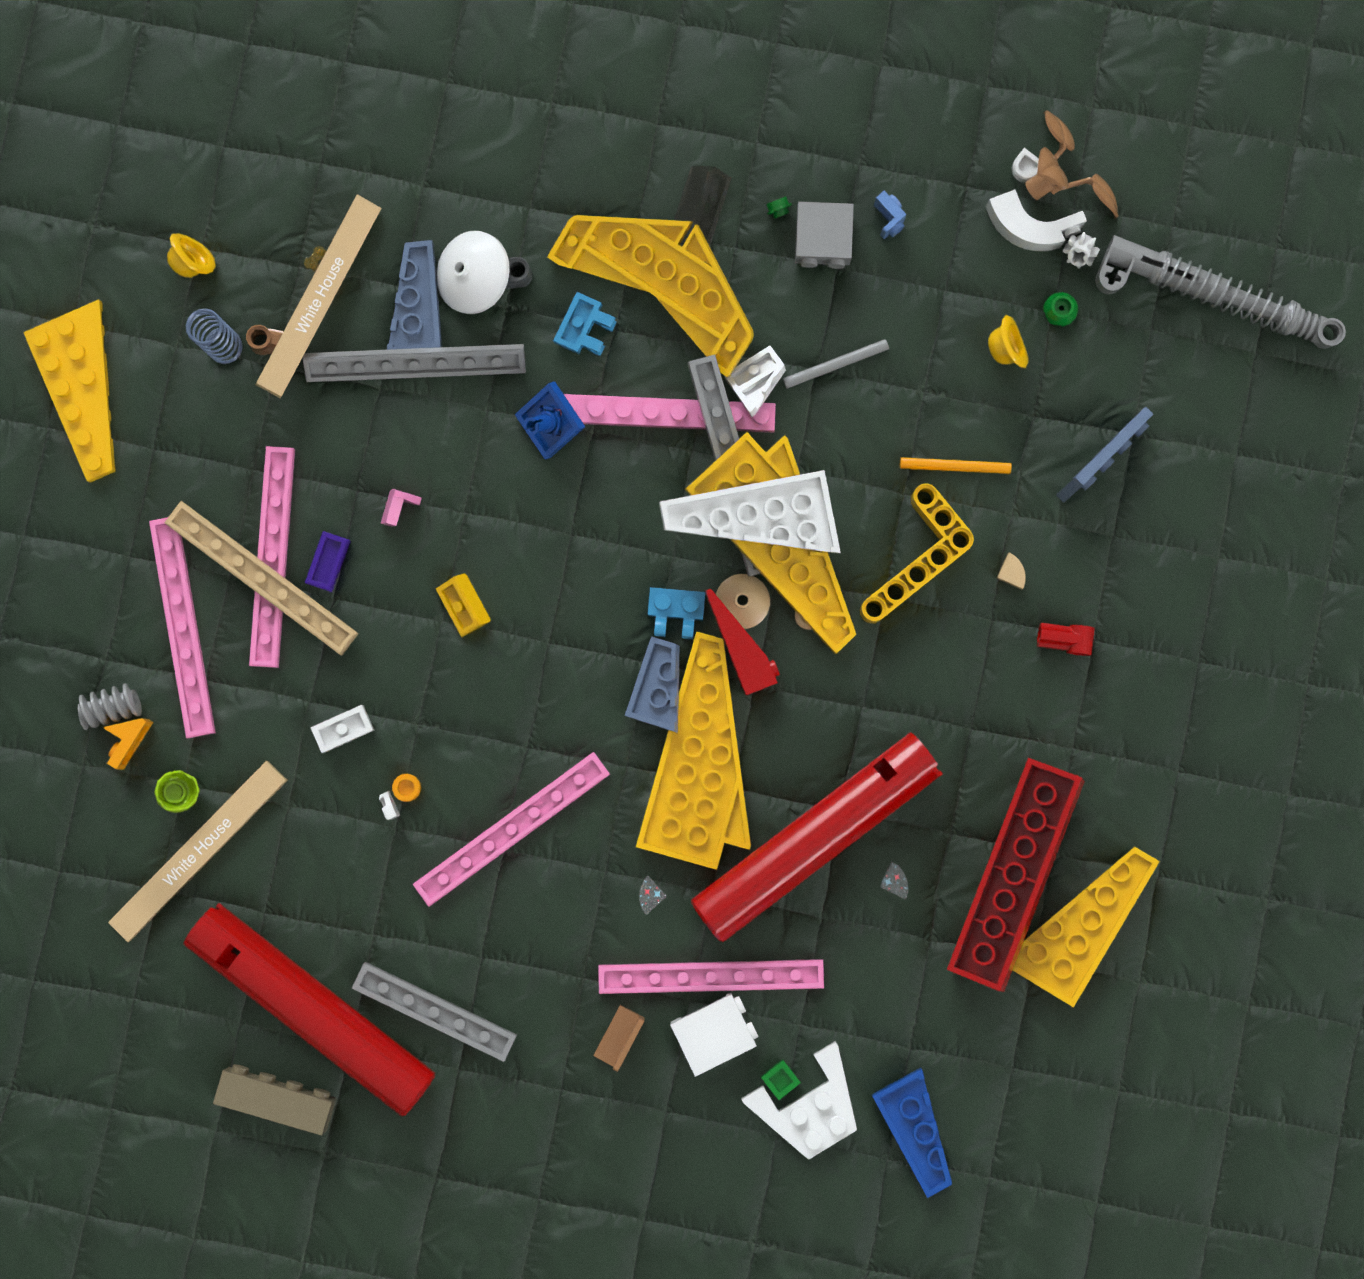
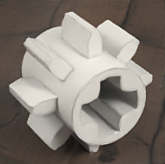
M1085 232L1077 237L1072 234L1068 244L1063 249V252L1068 254L1067 263H1071L1079 269L1085 264L1091 266L1094 257H1097L1100 251L1099 248L1094 247L1096 238L1086 235Z

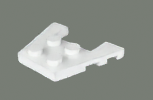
M835 1041L814 1054L828 1081L778 1110L763 1085L741 1098L748 1108L808 1160L857 1130L840 1052Z

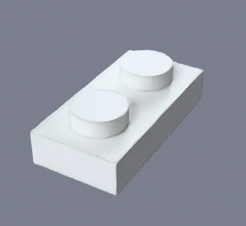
M364 705L355 707L311 727L321 753L328 752L375 731Z

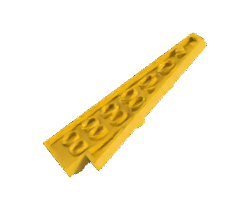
M696 631L679 691L678 733L668 730L636 847L717 870L724 843L750 850L751 843L724 641L722 638Z

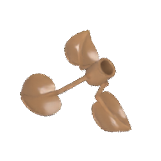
M1046 110L1043 113L1045 114L1046 124L1055 139L1060 142V148L1055 155L1046 147L1040 150L1038 172L1025 182L1029 193L1034 199L1039 200L1050 191L1054 195L1061 190L1082 184H1090L1093 186V190L1099 199L1114 213V219L1118 218V208L1114 193L1107 182L1098 174L1093 175V178L1088 177L1068 183V179L1060 168L1057 159L1066 150V147L1070 151L1074 150V139L1067 126L1058 117Z

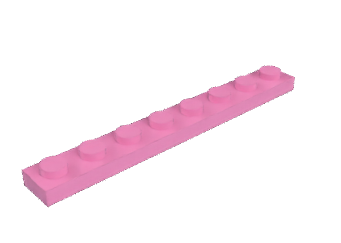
M564 394L583 424L706 430L698 400ZM729 401L737 431L774 433L776 403H763L756 415L751 417L742 402Z

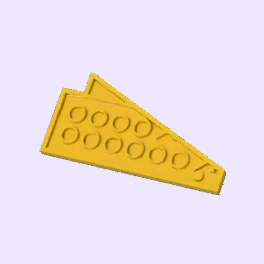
M746 432L685 490L692 496L800 475L788 438L785 435L765 452ZM730 539L833 653L837 654L856 636L828 552Z

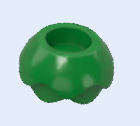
M1057 292L1050 295L1045 301L1043 311L1050 324L1067 326L1076 318L1078 304L1070 294ZM1060 306H1062V307L1064 308L1063 311H1060V310H1059V307H1060Z

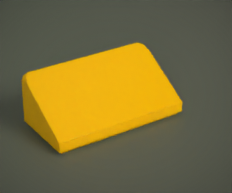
M465 573L452 577L436 588L461 637L491 621Z

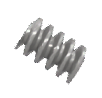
M125 683L122 686V693L118 691L116 686H113L112 695L110 696L105 689L101 690V698L99 699L95 692H90V701H87L84 695H80L78 716L83 729L87 730L89 725L92 728H96L100 723L108 725L111 720L119 722L122 717L130 719L132 714L141 716L142 708L137 692L130 690L129 686Z

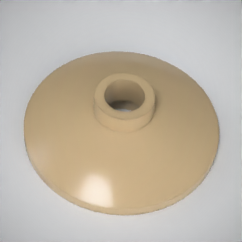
M748 574L733 575L724 580L716 592L717 597L744 629L758 625L768 613L770 607L769 592L763 582L754 576L748 577ZM739 596H746L748 603L744 606L738 604L737 599Z

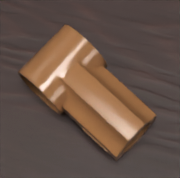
M254 325L247 331L246 340L254 353L258 355L272 354L284 331L267 329L263 325ZM257 336H267L266 342L263 345H255L254 340Z

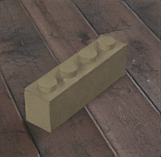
M233 1064L232 1067L222 1071L213 1104L322 1136L328 1129L337 1098L331 1097L330 1092L324 1089L314 1088L313 1091L303 1088V1084L300 1082L287 1080L286 1083L276 1081L275 1075L260 1072L259 1075L249 1073V1068Z

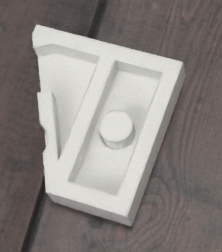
M768 346L736 366L730 377H724L748 413L753 417L786 369L773 348Z

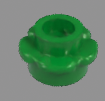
M786 196L766 204L769 211L767 215L773 214L775 219L790 213L788 207L792 206V203L789 204Z

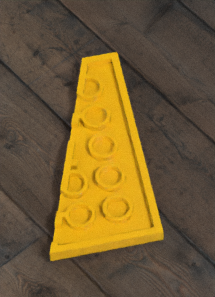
M1136 847L1132 848L1024 940L1013 971L1074 1007L1160 861Z

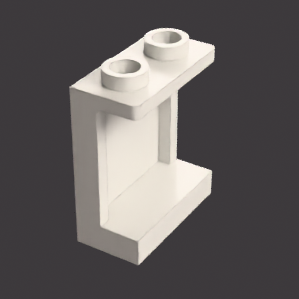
M732 993L726 994L725 997L683 1018L679 1017L670 1022L695 1077L756 1047L754 1039L759 1036L752 1022L746 1024L742 1013L746 1012L739 996L734 998Z

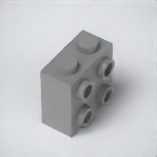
M798 202L795 263H801L802 267L807 268L817 267V264H828V267L834 269H841L845 265H850L852 258L854 204Z

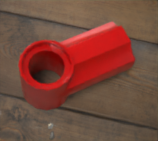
M1040 623L1037 633V647L1067 651L1066 653L1073 655L1091 656L1095 628L1084 625H1070L1069 627Z

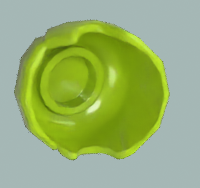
M181 770L165 773L157 781L154 794L158 805L164 810L179 813L187 811L196 803L200 790L194 776Z

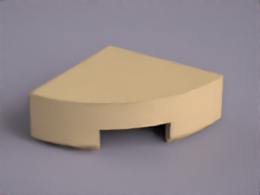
M1007 553L996 579L1022 590L1026 579L1022 563L1016 556Z

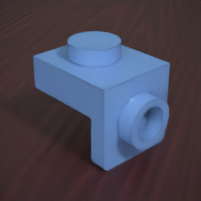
M883 191L876 197L874 206L889 222L880 234L885 239L889 235L892 237L896 236L904 228L903 222L906 213L901 209L902 205L894 195L891 194L889 196Z

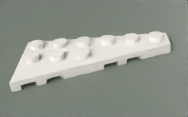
M824 470L659 502L663 527L667 531L840 553Z

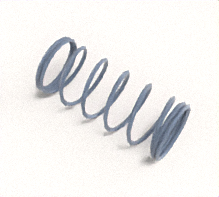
M206 308L198 309L188 317L186 333L213 360L221 364H228L235 361L241 355L243 348L241 338L213 310ZM208 314H209V315H212V316H205V317L199 319V320L197 321V323L194 325V328H193L192 334H191V325H192L193 321H194L197 317H199V316H201V315H208ZM212 318H213V319H216V320H209V321L203 323V324L201 325V327L198 329V332H197L196 338H195V330H196V327H197V325H198L201 321H203V320H205V319H212ZM214 322H218V323H219V324H213V325L207 327V328L203 331L202 336H201L200 341H199L200 331H201V329H202L205 325H207V324H209V323H214ZM216 326H219V328H216V329L212 330V331L207 335L205 341L203 342V338H204L205 333H206L209 329H211V328H213V327H216ZM227 332V339L223 346L217 350H211L222 343ZM221 333H223L220 341L217 344L210 346L220 337ZM230 334H231V342H230L229 347H228L224 352H222V353L213 354V353L219 352L220 350H222V349L225 348V346H226V345L228 344V342H229V338H230ZM234 339H235L234 349L231 351V353H230L229 355H227V356H225V357H220V358H219V357H216V356H222V355H224L225 353H227V352L230 350V348L232 347L233 341H234ZM237 344H238V345H239V348H238V351H237L236 355H235L233 358L229 359V360H224V359H227V358H229L230 356L233 355V353L236 351Z

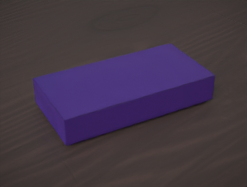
M323 531L305 583L333 592L350 540Z

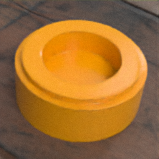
M402 774L394 780L392 791L398 800L410 802L420 795L421 783L414 775Z

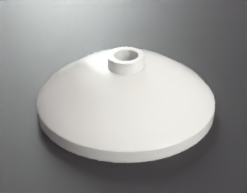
M468 231L455 237L446 246L440 256L436 273L437 286L442 299L452 309L465 314L481 313L492 307L500 299L509 278V259L503 245L495 237L482 231Z

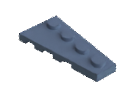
M432 240L407 242L404 245L399 274L400 281L398 292H396L394 317L391 321V334L387 350L441 348L442 339L434 242Z
M1144 407L1056 496L1064 503L1081 487L1087 490L1097 480L1094 474L1098 470L1103 473L1114 463L1111 457L1116 452L1121 455L1132 444L1129 439L1133 435L1138 438L1150 426L1146 421L1153 413L1147 407Z

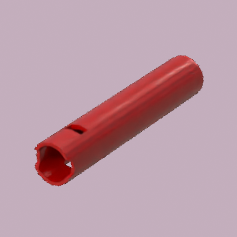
M912 732L908 733L692 898L691 904L719 941H726L939 778L943 773L936 768L938 763L922 742Z
M220 903L216 905V908L210 907L185 938L183 945L401 1117L407 1115L435 1078L433 1070ZM234 948L240 951L239 955L235 954L232 950Z

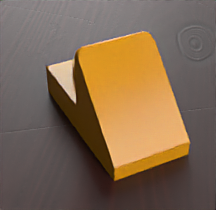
M141 718L104 727L105 730L122 739L120 743L116 742L109 751L108 756L110 759L107 764L115 769L124 770L153 722L149 719Z

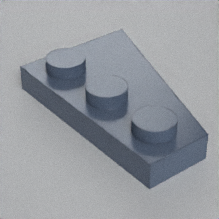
M651 636L625 716L678 733L679 645Z

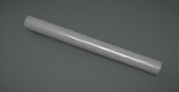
M886 339L785 377L783 382L786 389L886 351L889 349Z

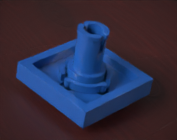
M556 382L548 383L515 414L544 459L554 456L585 428V425Z

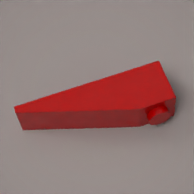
M712 589L705 590L744 694L748 695L777 684L775 677L780 674L775 661L768 660L765 653Z

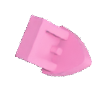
M396 489L390 490L381 524L390 527L397 526L403 502L420 506L422 498Z

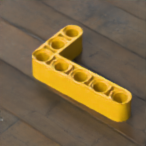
M919 485L912 493L911 504L938 537L939 541L863 602L860 607V615L865 622L877 623L973 545L974 537L972 532L933 485ZM924 491L930 494L931 503H920L917 497L918 493ZM937 513L946 514L949 519L948 525L940 526L937 524L935 515ZM955 534L965 537V547L959 548L954 545L953 536ZM932 552H941L945 557L944 564L937 565L933 563L931 559ZM915 568L921 570L924 577L923 581L914 582L911 580L910 570ZM890 586H898L901 589L902 596L900 599L894 600L889 597L888 588ZM876 603L880 607V615L878 617L869 616L866 612L867 604Z

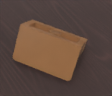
M620 1004L594 1053V1057L613 1066V1070L618 1072L644 1023L645 1017Z

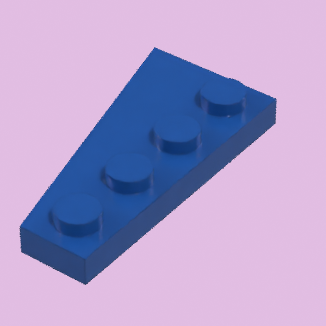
M919 1068L872 1094V1097L928 1198L952 1185L923 1071L922 1068Z

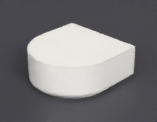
M1024 148L1013 162V176L1020 182H1026L1038 172L1039 158Z

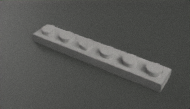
M364 962L352 989L503 1062L506 1060L517 1034L367 962Z

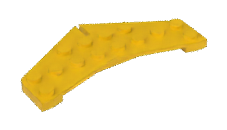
M575 215L568 220L547 258L558 265L651 293L659 300L706 357L715 354L720 373L730 377L752 342L754 332L698 225L695 224L682 246L680 243L691 227L692 221Z

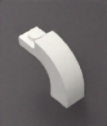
M1016 190L991 198L986 205L989 217L998 232L1012 244L1031 251H1050L1061 248L1065 242L1063 235L1069 238L1072 234H1079L1087 221L1083 211L1052 222L1038 221L1025 212Z

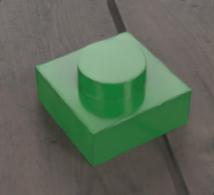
M783 1059L761 1076L778 1100L801 1083Z

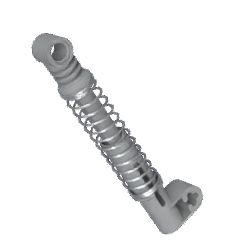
M1115 235L1108 245L1095 279L1096 287L1104 294H1113L1124 286L1131 271L1148 278L1150 283L1156 286L1160 285L1161 288H1164L1166 285L1169 286L1171 292L1180 290L1181 296L1190 294L1191 300L1200 298L1201 304L1208 301L1212 308L1218 305L1222 312L1226 311L1231 305L1230 312L1232 316L1241 310L1240 316L1242 320L1251 314L1250 319L1253 324L1261 318V327L1264 328L1271 322V330L1273 332L1277 330L1278 334L1280 333L1285 336L1289 334L1294 335L1295 333L1298 337L1303 335V339L1307 340L1309 338L1310 342L1323 349L1338 345L1343 341L1346 334L1345 326L1340 320L1335 318L1328 319L1323 316L1318 317V314H1312L1310 311L1305 313V309L1301 307V304L1294 300L1282 306L1283 296L1279 298L1277 303L1271 302L1273 292L1269 294L1266 300L1261 298L1262 288L1257 296L1250 293L1253 287L1252 284L1247 292L1240 289L1243 283L1242 280L1237 288L1230 286L1232 276L1229 279L1223 278L1222 272L1219 275L1211 273L1212 268L1209 271L1201 269L1202 265H1199L1197 268L1191 265L1192 261H1189L1187 264L1181 261V257L1178 260L1172 258V253L1166 251L1156 252ZM1107 262L1125 269L1124 272L1118 270L1114 274L1113 279L1116 281L1112 285L1108 283L1109 279L1105 276H1108L1114 268L1106 265ZM1223 302L1228 304L1224 309ZM1233 307L1238 308V309L1233 313ZM1243 311L1248 312L1245 317H1243ZM1253 315L1258 316L1255 321H1253ZM1264 318L1268 320L1265 325H1263ZM1274 322H1275L1276 325H1277V327H1276L1275 329H1273V324H1274ZM1324 327L1332 329L1334 334L1332 340H1327L1323 336Z

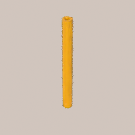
M900 458V468L1011 474V463Z

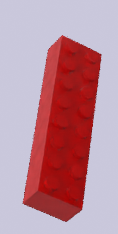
M1028 758L947 970L997 991H1005L1085 781L1082 777Z

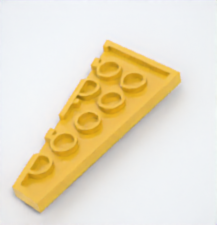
M99 299L23 332L84 476L90 483L115 472L113 439L111 438L110 428L111 411L109 410L107 358L103 339L105 333L101 313L103 307L102 301Z

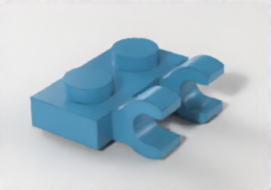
M576 292L553 341L555 344L577 354H580L583 347L593 354L601 356L605 348L604 342L588 335L594 323L612 332L617 323L615 321L616 318L600 311L603 306L601 302Z
M650 587L648 616L656 617L654 636H666L667 618L683 619L682 639L693 640L695 620L703 621L705 592Z

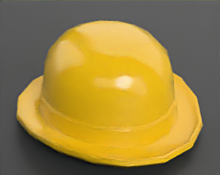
M171 234L169 239L172 247L167 254V261L174 272L186 278L194 277L199 273L208 274L213 272L216 267L214 256L203 244L183 234Z
M1005 315L1002 319L1001 327L996 328L988 338L989 351L997 363L1003 365L1015 363L1021 368H1026L1029 360L1020 331L1014 319Z

